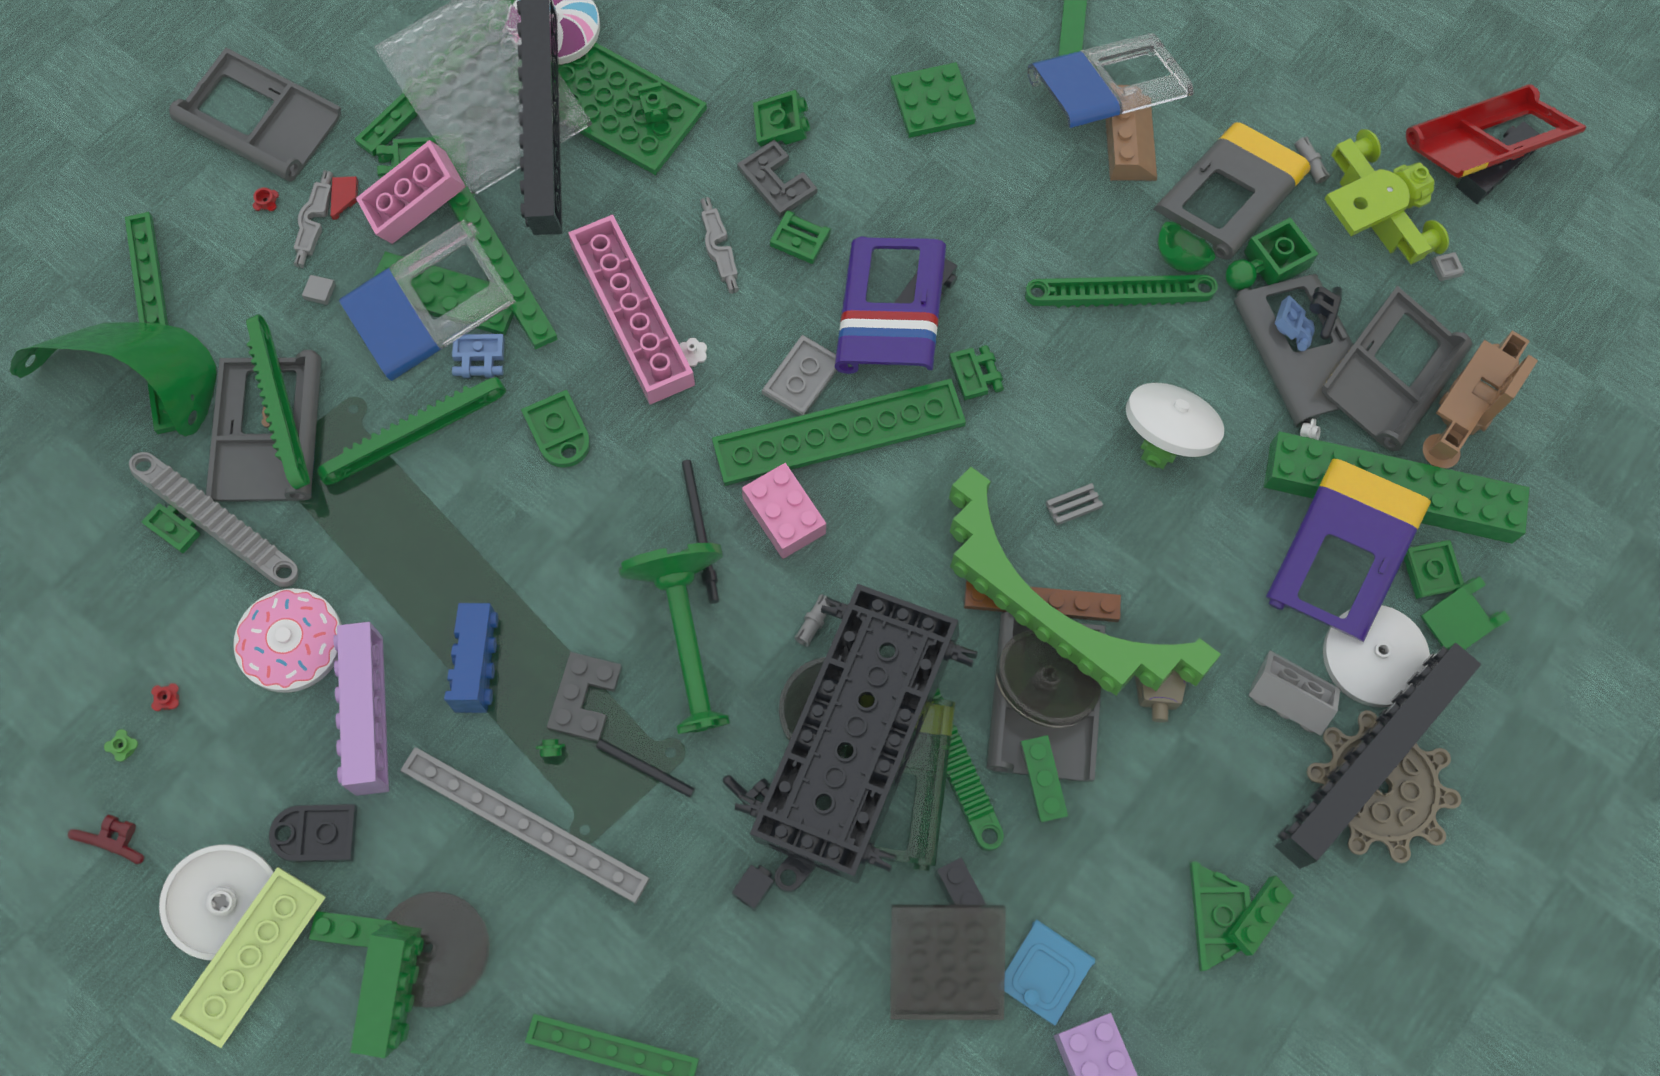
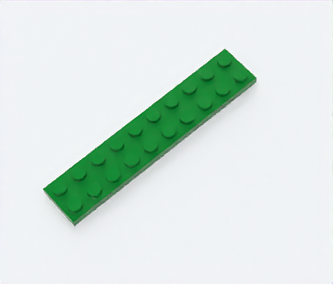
M947 379L712 437V443L724 486L759 478L784 463L792 470L964 427L966 420L952 379Z

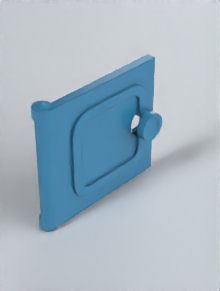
M1036 919L1032 923V929L996 986L1055 1026L1090 967L1095 964L1096 959Z

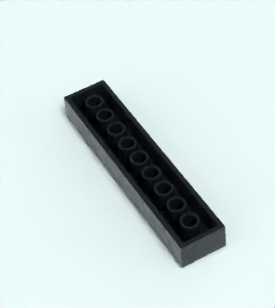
M553 0L517 1V12L521 16V23H517L518 36L521 38V45H518L519 60H522V67H518L519 81L522 82V89L518 90L519 102L523 106V112H519V123L523 127V134L519 135L520 148L523 149V157H520L521 172H524V180H520L521 194L524 195V203L520 204L521 216L525 218L526 226L530 227L533 235L562 234L557 11Z
M1456 642L1448 648L1442 646L1435 654L1432 653L1423 662L1424 668L1420 672L1417 671L1407 681L1409 686L1404 691H1399L1391 700L1393 705L1388 710L1384 709L1375 719L1377 723L1373 728H1368L1361 735L1359 740L1362 742L1356 748L1353 746L1344 755L1343 759L1345 761L1340 766H1336L1327 775L1326 778L1329 781L1323 786L1320 785L1311 794L1310 797L1313 800L1307 805L1304 804L1294 814L1293 817L1297 820L1293 821L1290 825L1287 824L1277 834L1280 840L1274 847L1299 869L1315 863L1321 858L1482 665Z

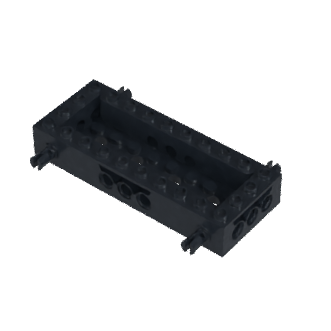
M857 584L848 605L830 597L825 598L828 606L822 605L821 613L839 618L842 621L763 802L741 793L738 797L749 806L735 803L734 810L756 818L750 832L756 843L857 884L867 863L891 872L892 866L881 859L895 862L897 855L874 847L875 841L948 661L951 659L972 668L974 663L970 658L976 659L978 654L976 650L974 651L956 644L960 634L959 620ZM885 646H892L895 649V654L890 658H884L880 655L881 649ZM862 696H873L875 699L874 704L868 708L862 707L859 704ZM843 745L853 747L854 752L852 756L846 759L841 758L838 755L840 747ZM822 796L832 799V805L827 810H820L816 806L818 799Z

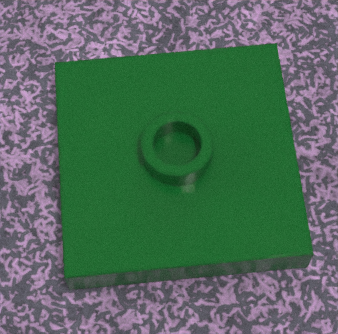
M1451 540L1409 547L1404 561L1416 599L1454 592L1464 584Z

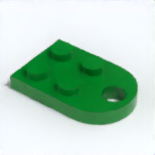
M567 389L521 409L538 448L548 463L556 467L567 468L577 465L587 456L590 449V438ZM567 448L576 450V454L571 458H566L562 455Z

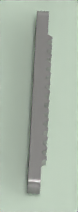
M140 452L131 457L129 467L132 475L138 481L275 585L289 587L297 581L298 569L291 559L280 552L275 545H271L267 539H263L258 532L255 533L250 526L247 527L242 520L239 521L234 514L231 515L226 508H222L218 502H214L210 496H206L202 490H198L194 484H190L185 477L182 478L169 465H165L147 452ZM143 461L151 463V467L147 471H139L136 467ZM286 567L291 569L292 574L288 578H280L276 575L277 571Z

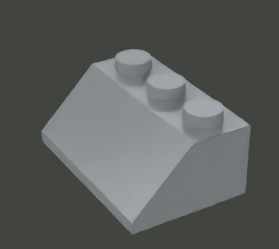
M1269 651L1251 685L1249 696L1257 704L1272 708L1282 718L1291 719L1299 723L1304 730L1311 733L1315 732L1321 736L1338 711L1341 689Z

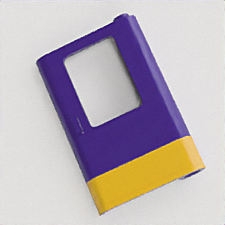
M1332 459L1266 595V598L1270 600L1268 604L1282 611L1284 607L1291 608L1364 642L1431 501L1416 492L1339 459ZM1327 535H1332L1374 555V561L1347 617L1343 619L1298 598V592Z

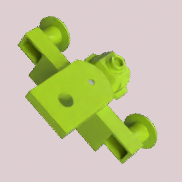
M1368 129L1360 130L1357 133L1355 142L1350 138L1337 144L1331 156L1344 172V176L1340 181L1342 187L1327 194L1324 200L1350 236L1372 227L1390 253L1395 252L1399 248L1410 264L1424 259L1431 252L1442 254L1448 249L1449 236L1441 223L1429 220L1423 226V233H1420L1405 213V209L1412 207L1420 208L1431 201L1435 180L1421 162L1408 166L1401 165L1392 172L1383 169L1374 171L1369 162L1374 163L1379 159L1381 145L1377 136Z

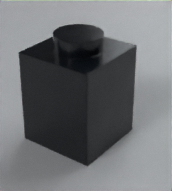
M750 865L733 889L732 896L753 911H756L774 885V880L771 879L773 874L761 865L757 868Z

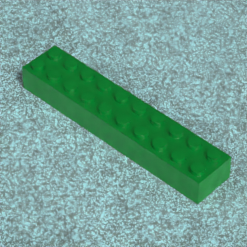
M1280 431L1270 443L1263 488L1313 499L1332 459H1339L1428 498L1431 503L1421 522L1422 524L1511 544L1526 533L1530 487Z

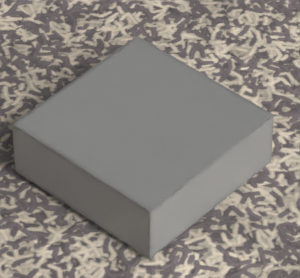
M1456 252L1433 257L1431 260L1439 281L1460 277L1464 274V269Z
M310 275L302 297L304 300L327 305L336 284L334 280Z

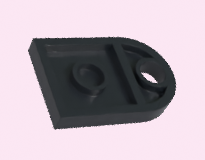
M355 804L297 805L289 807L280 812L273 820L269 830L270 845L278 856L290 862L353 861L358 806ZM283 827H290V838L286 841H279V831Z

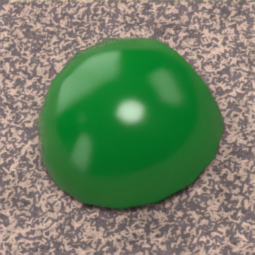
M1165 222L1162 225L1158 235V249L1164 262L1173 269L1180 272H1196L1206 268L1216 258L1214 250L1202 237L1199 239L1175 222Z

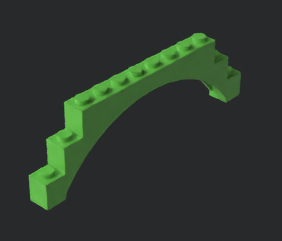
M970 467L952 485L949 499L956 507L963 509L953 519L949 531L958 542L964 543L954 553L950 567L955 574L965 578L978 592L992 599L997 607L1006 610L1014 616L1019 624L1032 630L1041 641L1047 642L1054 647L1060 656L1072 661L1082 673L1090 675L1099 682V685L1104 690L1117 696L1135 675L1145 686L1157 691L1173 671H1176L1184 681L1190 682L1196 687L1221 654L1200 638L1194 643L1176 645L1132 642L1103 634L1070 619L1049 605L1033 591L1007 559L997 540L990 519L987 492L991 481L973 467Z

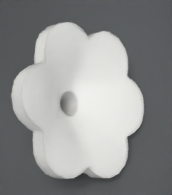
M690 338L687 342L679 344L690 367H695L698 363L706 361L707 355L705 352L707 351V346L705 343L698 342L696 338Z

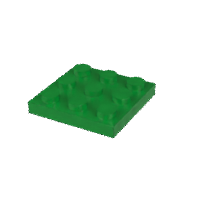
M957 62L891 76L890 82L909 138L975 124L976 117Z

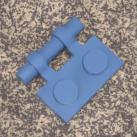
M1289 295L1281 302L1275 324L1280 333L1287 335L1291 340L1297 339L1298 350L1305 351L1312 342V336L1315 331L1314 322L1305 317L1306 311Z
M453 335L452 358L454 361H462V366H452V375L462 376L463 379L471 378V376H485V378L503 376V366L493 365L494 361H504V335ZM471 361H484V366H471Z

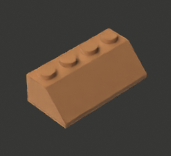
M1109 85V89L1115 95L1120 105V115L1106 118L1110 180L1156 181L1157 169L1151 99L1133 85Z

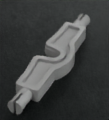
M323 171L320 183H314L309 201L301 208L298 215L300 229L294 244L297 255L293 263L298 268L299 266L304 268L307 255H313L316 243L322 233L321 224L311 221V219L328 215L332 194L330 183L333 177V173L330 171Z
M706 197V201L705 198L700 201L704 210L701 214L706 230V251L709 257L716 262L721 281H726L729 293L732 294L733 289L736 293L739 291L735 280L737 279V269L734 263L732 248L730 246H716V244L727 240V232L720 219L718 210L712 208L710 198Z

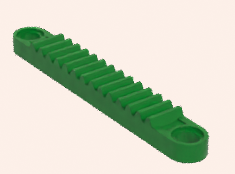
M1209 275L1034 279L1026 287L1025 299L1033 306H1056L1057 308L1063 305L1067 308L1072 305L1076 307L1085 305V307L1090 305L1098 307L1101 304L1105 307L1110 304L1114 306L1123 304V306L1128 304L1136 306L1139 303L1143 306L1148 303L1152 305L1161 303V305L1166 303L1174 305L1177 302L1183 305L1186 302H1205L1211 300L1217 291L1218 284ZM1206 284L1210 287L1211 291L1204 293L1199 290L1198 285ZM1039 288L1044 292V295L1035 297L1032 295L1031 290Z
M257 314L246 319L250 336L247 347L251 349L249 355L253 357L251 363L255 365L253 371L258 374L255 379L259 382L257 387L262 391L259 395L264 399L261 403L266 407L264 413L268 416L266 422L271 425L268 430L273 433L270 438L275 442L272 445L277 450L275 457L282 461L288 482L297 490L309 485L310 478L271 331L264 317Z
M497 377L485 380L472 388L464 386L462 393L456 390L454 391V397L446 395L445 401L436 400V406L434 407L428 404L427 411L424 412L419 409L417 416L409 414L407 421L401 418L399 419V425L391 423L389 430L381 428L380 435L373 432L371 433L370 440L364 437L362 438V444L359 445L354 442L352 449L344 447L342 454L323 463L317 469V473L323 484L337 483L500 399L505 394L506 388Z
M937 688L932 702L945 703L944 698L940 694V689ZM954 722L951 736L927 733L977 845L985 851L997 849L1003 842V830ZM984 830H993L997 835V841L993 844L985 843L982 839V832Z

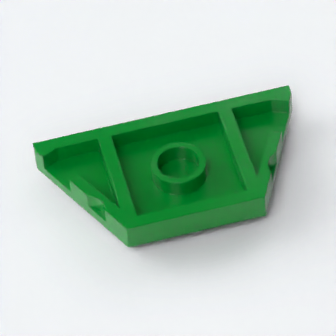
M1192 861L1189 864L1199 972L1210 969L1241 951L1228 934L1250 905L1251 899L1249 886L1239 881H1233L1220 872H1214L1201 866V863Z

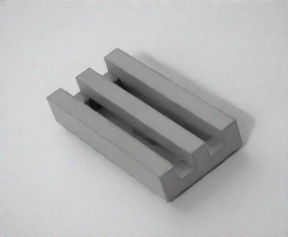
M1091 483L1048 500L1046 506L1057 526L1102 508L1103 503L1099 501V496L1094 491V486ZM1087 493L1089 494V495H1087V496H1085V497L1079 498V499H1077V500H1074V501L1069 502V503H1067V504H1064V505H1062V506H1059V507H1056V508L1053 507V506H1056V505H1058V504H1061V503H1064V502H1066V501H1069V500H1071V499H1074V498H1076V497H1079V496H1081V495H1084V494H1087ZM1091 500L1093 502L1091 505L1058 517L1057 515Z

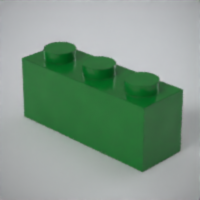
M1048 735L1021 741L1020 746L1039 822L1068 816Z

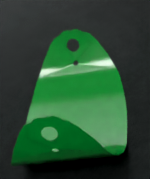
M101 323L20 349L15 352L11 360V374L23 378L41 367L57 349L86 350L112 356L130 366L146 379L161 398L166 413L176 431L184 437L195 434L204 422L209 411L217 377L216 364L210 352L195 336L182 328L160 323ZM32 355H35L33 363L26 367L27 360ZM196 410V419L192 425H189V416L192 411Z

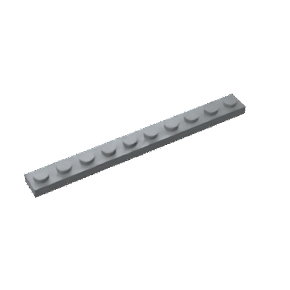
M416 747L400 770L409 777L635 904L650 880L647 876Z

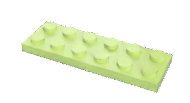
M277 867L171 1019L222 1048L326 896L280 867Z

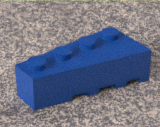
M458 603L454 630L455 639H458V643H454L451 650L452 662L455 667L448 670L447 680L450 681L451 691H445L444 697L446 703L455 713H487L488 705L492 704L493 692L492 689H489L490 679L494 678L495 666L494 663H491L492 653L496 652L497 647L493 631L494 628L498 627V612H495L490 603Z

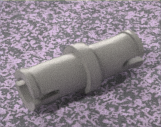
M1306 136L1296 141L1294 146L1300 155L1310 163V172L1316 184L1327 180L1330 174L1321 162L1322 157L1320 153H1316L1309 138Z
M821 594L811 612L806 613L804 617L805 622L794 637L799 644L803 646L805 644L808 647L817 630L823 627V620L827 614L821 613L822 605L828 606L825 601L827 596Z

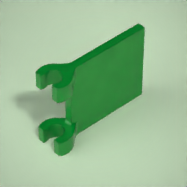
M1480 576L1469 579L1459 589L1420 615L1441 646L1448 648L1456 642L1465 650L1486 634L1510 620L1505 610L1500 613L1497 611L1488 617L1472 593L1486 585Z

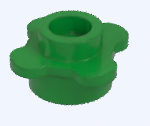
M543 739L542 744L536 746V749H540L541 757L562 755V747L565 746V743H559V739Z

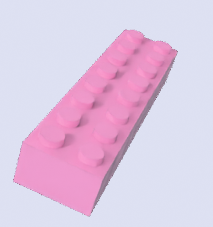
M610 215L568 232L572 249L649 404L651 405L695 386L693 371L614 216Z

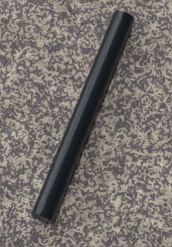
M600 739L597 743L596 748L683 795L689 798L692 797L695 791L694 787L603 739Z

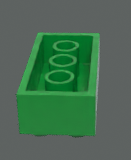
M387 923L370 935L350 1053L386 1058L403 1041H406L409 1033V1024L406 1023L407 1014L411 1012L414 1003V995H411L412 984L416 983L419 974L416 960L417 955L421 954L424 939L420 937L422 928Z

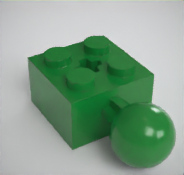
M1290 217L1253 236L1244 251L1251 262L1243 259L1233 261L1226 269L1225 279L1227 284L1235 290L1250 288L1254 284L1257 274H1260L1268 285L1284 282L1309 269L1318 253Z

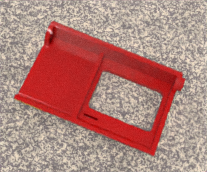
M1528 84L1411 126L1406 130V140L1413 150L1453 176L1460 178L1509 159L1514 160L1531 151L1583 133L1587 126L1539 100V90L1535 86ZM1525 114H1532L1556 128L1509 146L1483 131Z

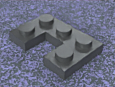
M773 140L739 162L737 169L779 217H782L788 210H793L817 194V187L804 172L785 184L773 171L788 162L789 155Z
M570 652L547 724L548 730L599 742L607 716L582 708L589 686L615 692L622 665Z

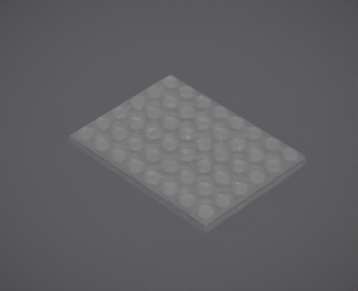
M452 0L374 46L376 52L437 145L449 155L473 196L519 169L520 157H523V149L520 148L519 135L523 134V127L519 123V112H523V106L520 104L518 90L522 89V82L519 81L518 67H522V60H519L518 45H521V38H519L517 23H521V16L518 15L510 0ZM559 74L560 143L592 125V122Z

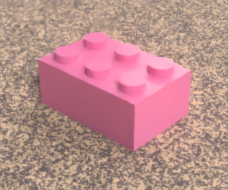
M786 463L742 487L744 502L782 559L826 534L825 520Z

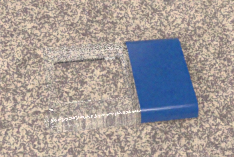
M1154 33L1029 64L1027 68L1030 84L1033 87H1037L1043 82L1067 116L1070 128L1193 95V85L1190 78ZM1143 55H1148L1149 57L1157 55L1172 75L1126 87H1118L1103 66Z
M462 220L339 299L379 367L390 381H393L516 302L478 242L476 236L480 233L472 221L467 223L465 220ZM468 246L489 278L490 284L438 319H433L412 287L411 280L461 247Z

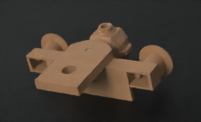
M1512 330L1500 344H1491L1486 340L1481 343L1466 368L1450 387L1449 392L1447 391L1438 402L1441 406L1436 414L1442 418L1447 428L1442 434L1429 436L1423 444V455L1432 466L1450 468L1456 465L1460 459V449L1469 435H1474L1479 430L1484 432L1491 424L1493 418L1514 399L1538 361L1528 355L1519 364V357L1530 342L1528 339Z

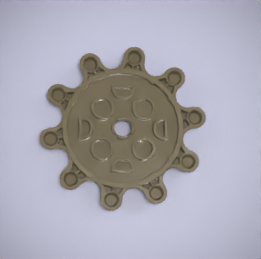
M1367 710L1361 712L1358 716L1359 731L1355 736H1347L1335 727L1326 729L1323 733V740L1332 751V760L1326 764H1310L1307 768L1308 778L1322 785L1329 781L1326 778L1327 775L1336 766H1340L1345 761L1343 759L1344 755L1353 746L1356 748L1362 742L1359 738L1368 728L1372 729L1377 723L1375 721L1377 715ZM1417 743L1412 747L1386 778L1385 782L1389 787L1388 792L1382 794L1377 789L1348 824L1351 832L1348 848L1353 854L1362 855L1367 852L1372 842L1380 841L1386 845L1393 861L1405 863L1411 856L1409 842L1413 837L1420 836L1435 846L1445 842L1446 833L1437 823L1436 813L1441 808L1455 809L1459 807L1462 801L1460 794L1456 790L1444 787L1438 779L1440 770L1447 767L1451 762V756L1447 750L1437 748L1433 751H1424Z

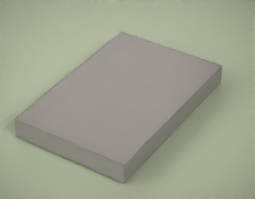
M802 335L762 389V394L798 416L807 414L837 372L834 367L836 354Z

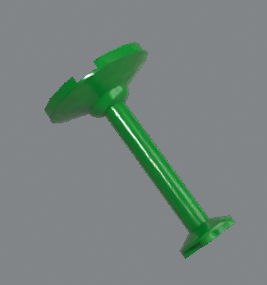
M715 543L687 544L688 549L667 554L666 548L657 549L624 560L621 563L622 568L619 567L621 578L653 582L659 590L666 591L690 710V716L676 726L678 734L702 732L730 724L729 715L711 711L687 592V586L694 581L696 573L723 558L721 545Z

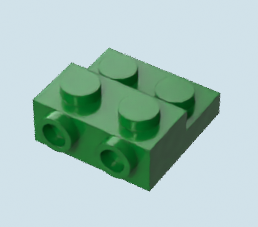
M796 89L753 103L756 139L760 147L769 144L773 140L776 142L782 140L787 145L807 139L806 132L810 131V124L807 117H804V112L808 111V106L805 98H801Z

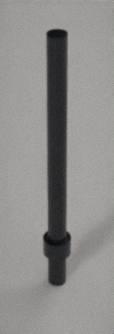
M691 460L682 461V468L697 543H708ZM710 565L703 569L701 577L703 585H706L709 603L714 604L719 602L716 586L718 578L716 571L713 570V566Z

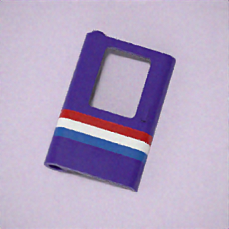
M861 236L851 242L834 365L837 371L853 374L858 371L859 364L923 366L928 370H933L946 244L938 239L867 238ZM875 249H911L920 251L915 298L912 303H871L866 301L872 253Z

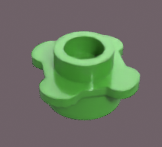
M120 729L111 741L105 743L104 750L111 752L115 756L116 761L122 762L134 753L138 747V741L130 738L126 730ZM123 743V747L119 748V744Z

